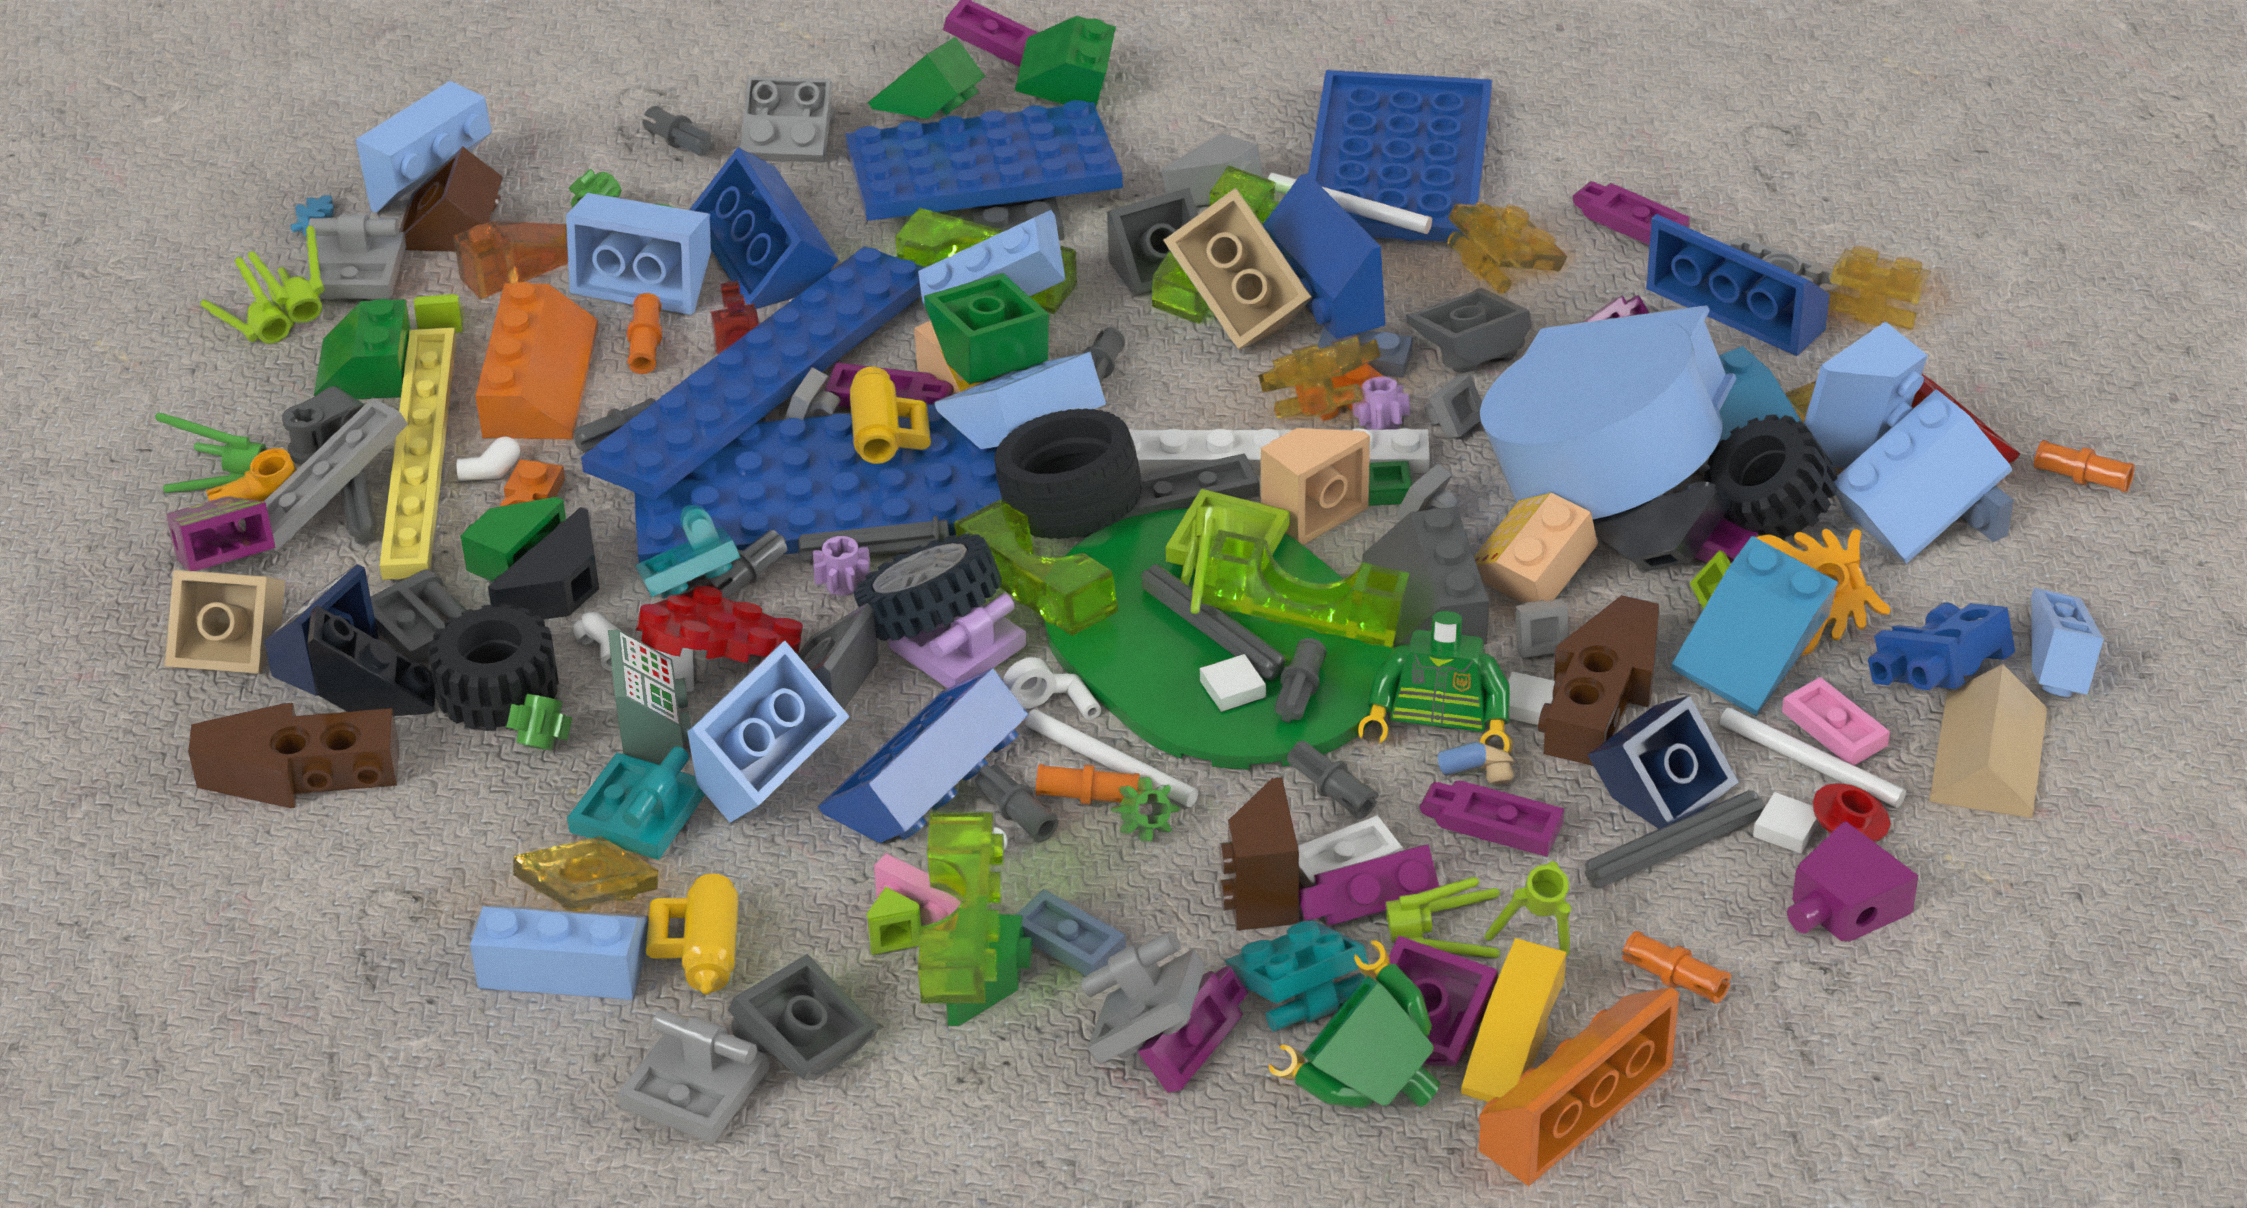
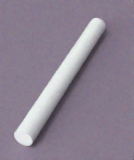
M1271 173L1267 180V189L1286 194L1297 179ZM1322 187L1346 212L1428 234L1432 225L1431 217Z
M1726 708L1721 716V726L1844 784L1863 789L1876 799L1893 807H1900L1906 796L1905 789L1732 708Z
M1036 709L1030 711L1026 718V727L1118 773H1139L1140 777H1150L1152 790L1161 785H1169L1171 789L1166 796L1186 807L1193 806L1198 798V789Z

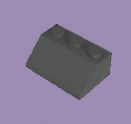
M1457 507L1410 512L1362 554V563L1376 608L1389 627L1394 649L1399 645L1410 644L1413 631H1431L1432 616L1440 611L1458 613L1462 617L1461 635L1478 636L1483 639L1484 645L1487 644L1489 599Z

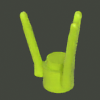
M313 226L306 228L310 270L309 280L301 276L291 278L284 267H279L278 274L283 283L281 287L256 252L250 251L248 253V258L272 290L277 303L284 305L290 320L295 323H306L314 320L320 315L323 307L318 295L323 293L325 288L320 278L317 240Z
M236 257L235 264L256 298L247 310L248 324L206 299H202L200 305L242 332L249 342H255L258 338L266 344L281 341L289 333L294 322L290 320L284 305L277 303L269 286L267 285L271 300L266 297L243 258Z
M1197 507L1196 520L1192 521L1191 539L1180 579L1189 586L1197 559L1190 606L1192 614H1198L1200 611L1210 548L1227 549L1228 540L1233 541L1244 606L1248 610L1254 607L1243 541L1245 523L1234 522V509Z
M1550 861L1548 864L1537 866L1531 870L1524 888L1514 891L1512 900L1485 932L1484 937L1487 941H1492L1521 907L1526 906L1534 915L1541 917L1554 915L1557 918L1559 950L1565 951L1566 956L1570 954L1569 915L1571 906L1565 901L1569 890V881L1567 875L1559 868L1557 862Z
M1471 877L1422 893L1399 896V900L1386 901V915L1391 943H1395L1398 936H1402L1452 954L1498 958L1501 954L1498 948L1423 938V933L1433 932L1431 913L1499 897L1500 890L1498 888H1491L1451 896L1477 887L1479 879Z

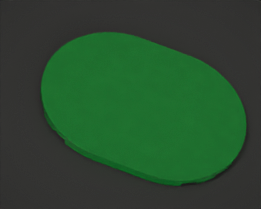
M1189 508L1161 510L1129 517L1113 523L1102 530H1098L1075 545L1062 558L1050 576L1043 600L1044 626L1049 647L1060 665L1068 674L1078 675L1091 694L1144 741L1159 750L1181 759L1185 754L1211 761L1212 767L1250 770L1251 764L1280 761L1281 766H1289L1291 764L1287 761V755L1299 741L1307 742L1323 755L1348 743L1359 735L1358 726L1361 720L1370 716L1371 708L1367 704L1376 671L1394 650L1393 638L1389 627L1376 607L1361 592L1305 546L1285 533L1256 584L1251 583L1254 607L1251 610L1246 609L1244 606L1240 581L1206 572L1203 597L1285 656V668L1291 664L1297 643L1300 640L1312 638L1320 641L1327 650L1326 658L1318 674L1320 686L1317 692L1310 696L1302 718L1300 720L1292 719L1290 723L1282 721V716L1274 710L1282 688L1280 674L1274 680H1267L1260 675L1266 684L1265 698L1221 712L1200 682V668L1236 656L1141 586L1143 571L1149 570L1153 564L1160 565L1176 578L1181 579L1183 566L1166 561L1165 547ZM1196 569L1193 570V574L1189 583V587L1192 589ZM1369 721L1368 723H1366L1365 726H1364V730H1365L1373 721Z

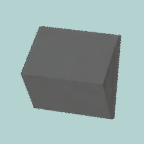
M1190 188L1107 212L1109 263L1133 295L1189 280V277L1163 240L1198 215Z
M868 603L810 636L798 654L799 658L844 710L878 662L874 609Z

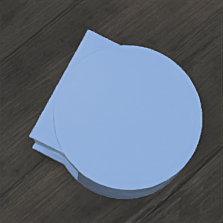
M1708 305L1541 328L1525 355L1507 368L1492 384L1480 408L1481 423L1516 503L1521 499L1552 492L1590 511L1592 519L1602 518L1632 509L1664 494L1688 478L1708 459L1717 446L1723 429V421L1719 411L1736 381L1734 373L1725 374L1706 326L1705 319L1710 312Z

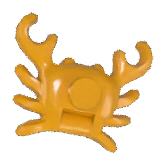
M1828 529L1822 530V539L1825 547L1821 546L1813 537L1797 532L1794 535V540L1806 551L1796 549L1786 541L1773 535L1757 537V539L1838 582L1830 615L1800 657L1808 655L1816 649L1824 628L1828 624L1835 623L1831 632V638L1835 641L1840 640L1845 633L1848 617L1853 616L1855 626L1859 630H1864L1867 615L1864 605H1867L1872 611L1880 615H1889L1891 612L1889 605L1874 592L1871 586H1867L1862 573L1859 553L1860 530L1854 529L1851 531L1847 550L1841 547L1837 537Z

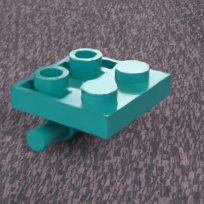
M688 505L681 512L680 524L688 542L635 565L642 583L651 597L660 594L662 599H665L670 595H677L689 587L687 581L705 574L706 579L720 576L733 568L732 561L741 558L732 538L722 526L715 529L711 517L704 508L698 505Z
M673 747L660 765L616 752L567 817L569 832L659 860L706 796L697 785L696 776L680 772L689 761L687 751L681 747Z
M1303 921L1290 926L1287 929L1288 934L1274 940H1258L1246 944L1242 947L1240 954L1226 959L1225 964L1226 966H1231L1247 989L1274 1003H1279L1294 996L1295 1000L1266 1012V1021L1270 1029L1276 1032L1301 1020L1310 1023L1338 1011L1339 1004L1347 1001L1365 977L1362 973H1357L1336 983L1333 982V979L1359 969L1354 960L1355 954L1364 964H1369L1364 945L1316 921Z

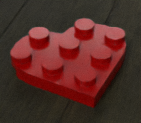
M696 586L692 591L680 595H670L666 600L654 604L642 605L638 615L636 631H642V643L657 651L680 657L682 648L706 650L705 659L726 657L748 663L750 654L767 657L784 641L798 655L803 624L794 619L775 618L762 613L763 609L753 603L734 602L722 597V592L716 588Z

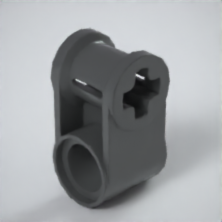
M330 387L307 401L285 410L282 415V422L285 429L289 431L291 442L287 449L292 461L297 464L305 463L365 404L339 387Z

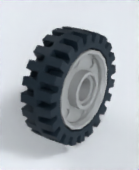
M962 534L957 538L956 535L946 537L942 542L939 539L930 541L923 548L921 545L911 549V553L906 555L901 553L893 557V562L881 564L877 567L879 571L870 572L865 576L866 580L858 583L857 589L854 590V598L858 608L868 603L874 609L876 639L879 638L886 641L891 638L893 641L900 640L905 635L907 638L915 637L922 630L925 633L936 630V626L943 623L946 626L954 622L953 618L956 616H966L972 612L971 607H980L986 602L985 598H991L996 593L995 589L1000 588L1002 578L995 559L983 537L977 534L972 536L970 534Z

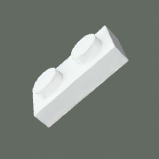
M1377 815L1298 845L1299 881L1304 888L1316 885L1315 874L1403 850V847Z

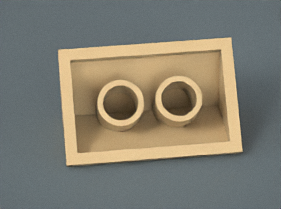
M1237 188L1230 191L1163 240L1239 350L1283 329L1312 299L1306 287Z
M2004 664L1966 682L1958 689H1952L1947 692L1929 802L2032 818L2047 707Z

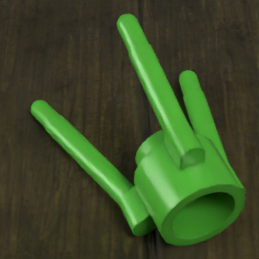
M157 413L155 415V419L159 422L225 443V446L197 442L194 444V450L222 456V470L230 472L228 476L165 484L163 486L165 493L215 488L245 476L244 472L250 470L252 460L259 453L267 450L264 443L250 442L249 437L231 435L164 413Z

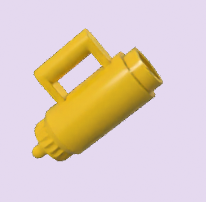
M871 366L863 368L856 373L853 384L850 387L853 443L857 453L869 463L881 464L892 459L899 447L918 450L927 449L931 445L927 404L920 400L896 397L895 385L890 379V375L882 368ZM898 416L910 418L911 429L899 428Z
M705 874L694 881L687 892L686 898H657L652 900L649 905L646 954L656 959L682 958V967L685 971L687 983L692 988L701 991L704 995H709L724 988L735 966L739 895L732 881L721 874ZM669 918H685L684 938H668Z

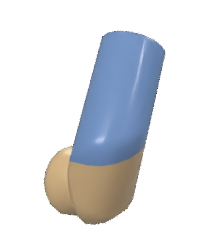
M1472 742L1438 753V764L1444 775L1479 768L1486 770V780L1494 785L1507 784L1514 777V772L1511 768L1514 761L1507 751L1489 745Z

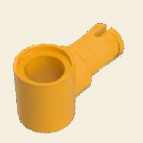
M282 448L268 449L259 453L252 460L250 470L244 472V477L206 490L209 501L230 496L264 502L297 469L286 450Z

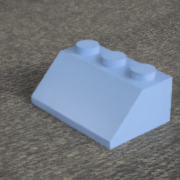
M449 81L355 139L370 210L375 213L379 212L423 184L462 146L472 152L490 135L492 131L485 97Z
M587 193L566 214L569 292L571 294L633 305L636 296L642 293H651L659 297L660 303H662L661 310L692 315L695 312L711 254L710 214Z
M1049 210L918 271L923 305L925 306L924 295L1004 273L1029 296L1065 281L1055 214Z
M1886 321L1821 365L1804 424L1833 463V467L1847 468L1913 410L1911 405L1915 393L1924 381L1922 372L1928 355Z
M1091 352L1048 360L1032 365L1022 371H1012L934 402L937 412L980 449L999 446L1002 440L1014 429L1036 417L1068 409H1096L1106 404Z
M1935 389L1841 472L1834 483L1837 486L1836 495L1844 512L1907 564L1981 499L1983 494L1990 491L2012 471V468L1972 418Z
M786 641L779 644L687 731L697 785L729 823L759 806L850 717Z
M508 905L482 906L470 943L478 988L633 1000L646 956L648 916Z

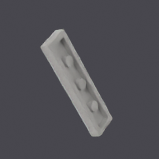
M373 397L264 501L266 502L276 546L272 550L277 551L286 542L291 540L305 523L319 510L324 508L330 499L351 479L356 477L408 425L399 411ZM244 520L241 524L244 527V529H246V524Z

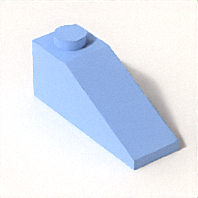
M2033 588L2031 595L2032 671L2038 684L2043 685L2042 689L2057 696L2070 697L2072 692L2088 695L2104 638L2082 598Z

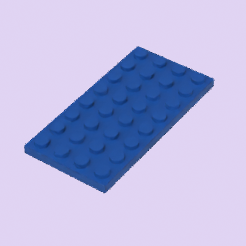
M927 405L931 445L924 450L899 447L893 458L885 463H869L857 453L853 443L851 414L837 413L830 416L804 418V420L788 418L753 424L656 500L634 492L639 563L688 542L680 524L681 512L688 505H698L704 508L711 517L715 529L722 526L732 538L737 550L743 551L768 530H775L786 540L785 544L788 549L785 554L799 553L798 540L802 534L933 521V516H938V520L947 519L949 536L956 535V537L962 534H970L972 536L974 534L987 535L1016 532V527L1011 523L1004 508L997 482L994 458L997 447L980 449L937 412L935 405ZM898 416L899 428L911 429L910 418Z

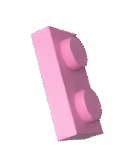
M1821 677L1783 698L1782 713L1841 760L1849 764L1856 765L1888 746L1890 731Z
M887 853L874 865L877 898L885 887L900 893L918 903L921 924L925 925L932 932L942 933L955 939L959 912H972L970 893Z

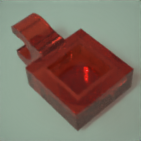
M738 281L720 284L723 309L710 312L714 348L717 355L759 325L754 303L745 305L744 296L740 294Z

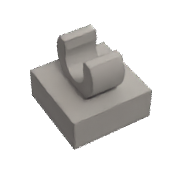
M811 368L793 394L785 419L799 418L804 420V418L833 415L841 400L835 394L823 391L828 375Z
M1471 375L1455 377L1429 398L1431 404L1424 406L1431 424L1440 423L1446 438L1460 437L1481 421L1480 408L1482 400Z
M1437 463L1409 488L1396 515L1403 519L1410 512L1456 507L1459 503L1458 499L1451 492L1444 490L1452 474Z
M1563 599L1526 602L1523 605L1515 606L1517 648L1522 658L1555 653L1556 646L1569 636L1568 605Z

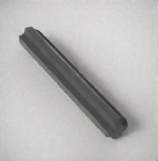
M1153 564L1149 570L1143 571L1141 586L1148 593L1237 657L1245 654L1255 670L1265 679L1274 680L1278 674H1282L1286 659L1280 652L1204 597L1201 599L1199 613L1192 614L1190 606L1193 589L1160 565Z
M1745 791L1587 860L1585 863V876L1587 880H1590L1594 888L1607 886L1757 820L1765 806L1764 802L1755 791Z

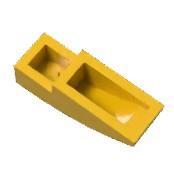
M1515 938L1483 1017L1463 1079L1461 1094L1487 1102L1496 1097L1501 1098L1516 1086L1521 1076L1532 1067L1547 1034L1548 1017L1565 981V951Z

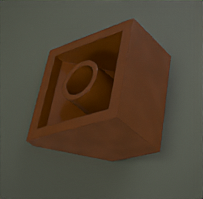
M462 146L411 194L399 232H404L405 250L461 252L473 240L477 243L483 240L493 225V222L490 220L491 213L501 200L498 191L503 176Z
M1282 777L1271 778L1228 820V842L1219 844L1222 873L1229 874V879L1220 880L1221 902L1223 911L1232 910L1236 931L1298 923L1299 849Z

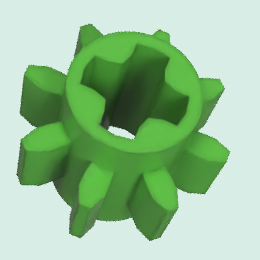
M589 169L569 187L571 193L575 194L570 204L573 208L587 193L618 198L621 195L622 189L619 182L611 174L606 172L595 174L592 169Z
M526 694L524 705L511 704L506 727L518 731L517 744L552 751L555 740H568L572 717L561 714L562 701Z
M1150 777L1139 778L1138 790L1130 786H1121L1119 790L1124 798L1120 806L1111 808L1112 812L1120 814L1125 822L1121 826L1120 832L1131 833L1136 828H1139V838L1141 841H1152L1153 828L1163 833L1171 832L1172 828L1167 821L1170 818L1171 812L1179 811V806L1171 805L1170 800L1166 796L1170 792L1171 787L1169 785H1161L1152 790ZM1139 804H1152V814H1139Z

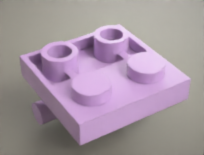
M1003 593L988 604H983L980 607H971V613L964 617H954V622L946 626L942 623L937 625L936 630L925 633L922 630L915 637L907 638L905 635L900 640L892 641L889 638L888 641L891 650L946 688H950L996 667L1026 646V631L1004 617L1014 610L1015 606L1011 597Z

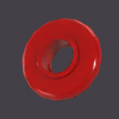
M1841 783L1824 785L1816 791L1812 801L1816 819L1829 833H1832L1840 824L1846 821L1875 843L1888 834L1891 825L1888 812L1879 800L1863 789Z

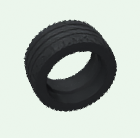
M1079 408L1061 410L1042 415L1038 418L1036 417L1009 433L999 444L995 452L996 477L1004 508L1013 526L1030 536L1044 539H1067L1094 533L1107 526H1111L1121 518H1124L1126 514H1129L1138 503V499L1141 497L1140 494H1142L1141 471L1132 436L1126 423L1120 417H1116L1115 414H1110L1107 411Z

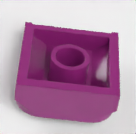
M1398 936L1389 954L1390 964H1396L1421 990L1432 1025L1427 1039L1432 1043L1434 1049L1424 1063L1431 1066H1456L1475 1028L1483 1020L1499 977L1497 969Z

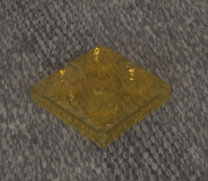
M601 836L513 856L514 876L532 886L536 892L543 893L555 900L564 909L569 911H587L593 907V904L610 900L630 901L635 899L637 894L658 889V870Z

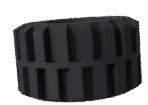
M1776 414L1766 415L1762 421L1754 418L1747 421V426L1741 429L1738 426L1730 432L1732 435L1727 440L1722 439L1716 446L1718 452L1710 455L1707 464L1710 469L1705 471L1704 481L1715 484L1730 497L1731 507L1724 515V518L1736 526L1758 533V536L1773 535L1785 541L1786 537L1792 535L1794 538L1797 532H1802L1808 525L1813 527L1820 521L1817 518L1818 515L1826 513L1831 506L1828 498L1836 494L1837 486L1834 483L1837 480L1836 470L1813 434L1801 421L1796 422L1793 417L1787 415L1779 419Z
M492 604L481 606L482 609L474 611L470 608L461 612L462 616L458 618L451 617L444 622L445 628L436 630L433 635L434 641L429 643V661L439 708L443 714L448 713L449 719L456 724L464 722L466 728L475 730L478 727H485V731H496L497 727L507 726L511 704L524 705L526 694L555 699L558 692L557 685L559 680L549 627H545V622L539 615L532 616L530 610L525 608L515 610L513 605L502 604L500 607H492Z

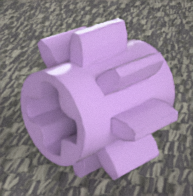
M1371 378L1360 387L1361 395L1352 396L1353 417H1359V425H1365L1367 430L1398 429L1400 424H1402V416L1410 415L1409 394L1403 393V386L1397 385L1396 381L1392 378Z
M832 537L823 544L822 551H813L815 584L825 583L827 590L832 594L849 595L854 593L858 583L866 580L865 576L870 573L868 547L858 549L857 542L850 537Z

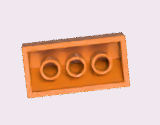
M529 282L504 283L475 395L482 438H500L505 436L512 439H573V432L577 423L597 335L598 319L550 284H531Z
M1672 987L1627 995L1609 1010L1603 1009L1599 1011L1587 1028L1573 1039H1565L1557 1047L1554 1054L1538 1068L1528 1069L1521 1076L1516 1086L1501 1098H1493L1485 1105L1479 1116V1151L1524 1184L1530 1186L1672 1067L1679 992Z

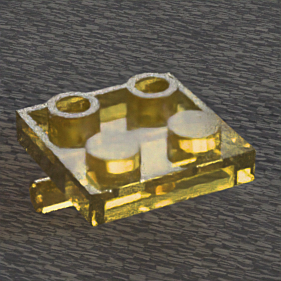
M1477 202L1475 205L1455 204L1448 218L1464 234L1458 231L1452 232L1447 239V243L1461 256V263L1478 280L1485 279L1499 294L1507 292L1512 285V281L1498 267L1560 271L1568 257L1554 244L1555 238L1552 235L1538 229L1529 220L1530 215L1524 209L1515 205L1493 207L1482 202Z
M1853 246L1852 250L1845 249L1834 265L1830 282L1861 290L1859 298L1829 291L1828 309L1855 315L1854 320L1879 326L1886 321L1890 325L1913 330L1917 313L1888 306V299L1890 297L1918 305L1927 289L1932 270L1922 268V262L1908 257H1897L1896 261L1878 257L1879 252L1869 247Z
M1358 335L1335 340L1331 342V346L1320 349L1318 344L1293 350L1291 355L1272 360L1274 368L1258 375L1262 393L1295 386L1298 397L1279 400L1274 404V411L1279 419L1304 414L1306 417H1314L1335 412L1338 406L1361 402L1363 393L1359 384L1334 388L1331 378L1342 376L1380 357L1381 354L1377 340L1359 342Z

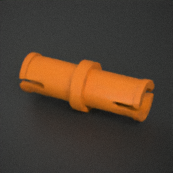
M642 293L634 298L633 319L627 327L626 335L630 343L627 364H629L631 371L638 374H647L656 367V350L662 340L663 331L659 324L662 303H660V299L656 295Z
M2046 440L2040 442L2034 459L2035 469H2043L2073 477L2074 483L2081 485L2092 482L2118 489L2121 492L2129 490L2135 472V464L2125 463L2095 455L2094 449L2083 447L2080 451L2049 443Z
M1039 764L1036 778V796L1047 795L1080 799V804L1091 805L1092 800L1121 803L1124 796L1119 788L1121 786H1130L1138 790L1140 774L1095 770V765L1084 764V769Z
M1637 930L1629 936L1624 945L1623 952L1625 954L1622 955L1624 962L1638 966L1661 977L1662 984L1675 989L1681 986L1709 999L1714 1004L1720 1003L1728 992L1730 982L1727 981L1731 979V974L1692 957L1691 950L1679 945L1672 948Z

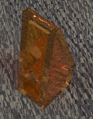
M490 221L485 224L476 225L468 231L453 236L460 279L480 300L501 292L504 283L525 282L568 264L566 224Z

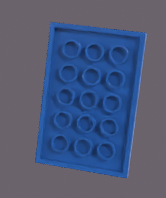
M1326 70L1308 174L1322 187L1432 218L1430 231L1428 234L1347 212L1372 238L1474 244L1492 95V79Z
M1074 100L1059 107L1045 108L1034 105L1028 106L1019 112L988 111L979 117L962 118L959 116H947L940 119L939 122L921 124L916 121H907L892 128L879 129L867 126L859 128L856 132L845 133L847 151L867 221L1123 188L1122 170L1094 102L1087 103L1081 100Z

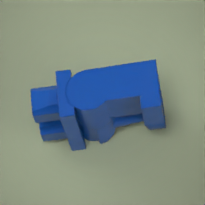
M1941 603L1927 614L1925 625L1922 627L1896 625L1892 626V631L1881 630L1874 635L1877 652L1869 657L1868 663L1871 679L1874 684L1890 685L1893 682L1912 684L1915 689L1931 690L1934 687L1958 689L1965 684L1964 676L1975 674L1984 659L2005 660L2015 653L2008 607L1970 603L1960 610L1954 604Z

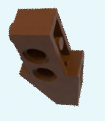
M1621 595L1556 646L1555 683L1552 694L1554 700L1552 704L1544 703L1538 722V732L1545 733L1543 754L1593 766L1587 754L1617 733L1629 703L1649 708L1653 687L1659 616L1658 603Z
M283 703L191 724L188 753L196 786L200 789L282 807L295 808L296 794L397 786L399 740L392 708L296 716L293 703Z

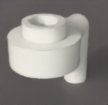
M1030 657L1016 662L1008 669L1004 676V683L1024 709H1032L1042 705L1053 693H1067L1085 719H1095L1101 713L1100 705L1078 675L1053 674L1046 663L1039 658Z

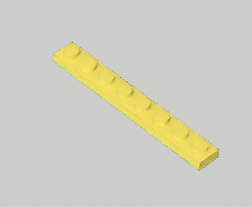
M454 328L409 330L399 409L408 425L396 436L379 565L382 580L406 579L422 570H431L457 343Z

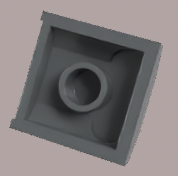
M1482 287L1476 289V291L1406 315L1407 323L1441 348L1443 364L1452 367L1456 372H1470L1477 369L1479 364L1485 361L1515 355L1517 349L1525 344V336L1532 327L1530 311Z
M808 954L734 997L727 1010L733 1016L731 1029L734 1037L755 1044L757 1051L762 1053L770 1052L800 1078L810 1081L817 1080L849 1060L879 1029Z

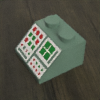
M618 629L608 630L615 701L623 754L660 765L673 747L677 746L684 749L683 742H689L687 733L691 728L689 711L679 713V708L688 707L685 678L675 679L671 658Z

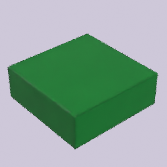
M1409 461L1369 463V506L1402 504L1409 488L1413 485Z

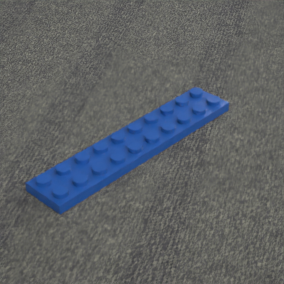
M864 246L582 455L583 472L656 500L793 395L811 368L823 372L922 296L918 271L926 267L915 264L911 260H903L880 252L878 249Z

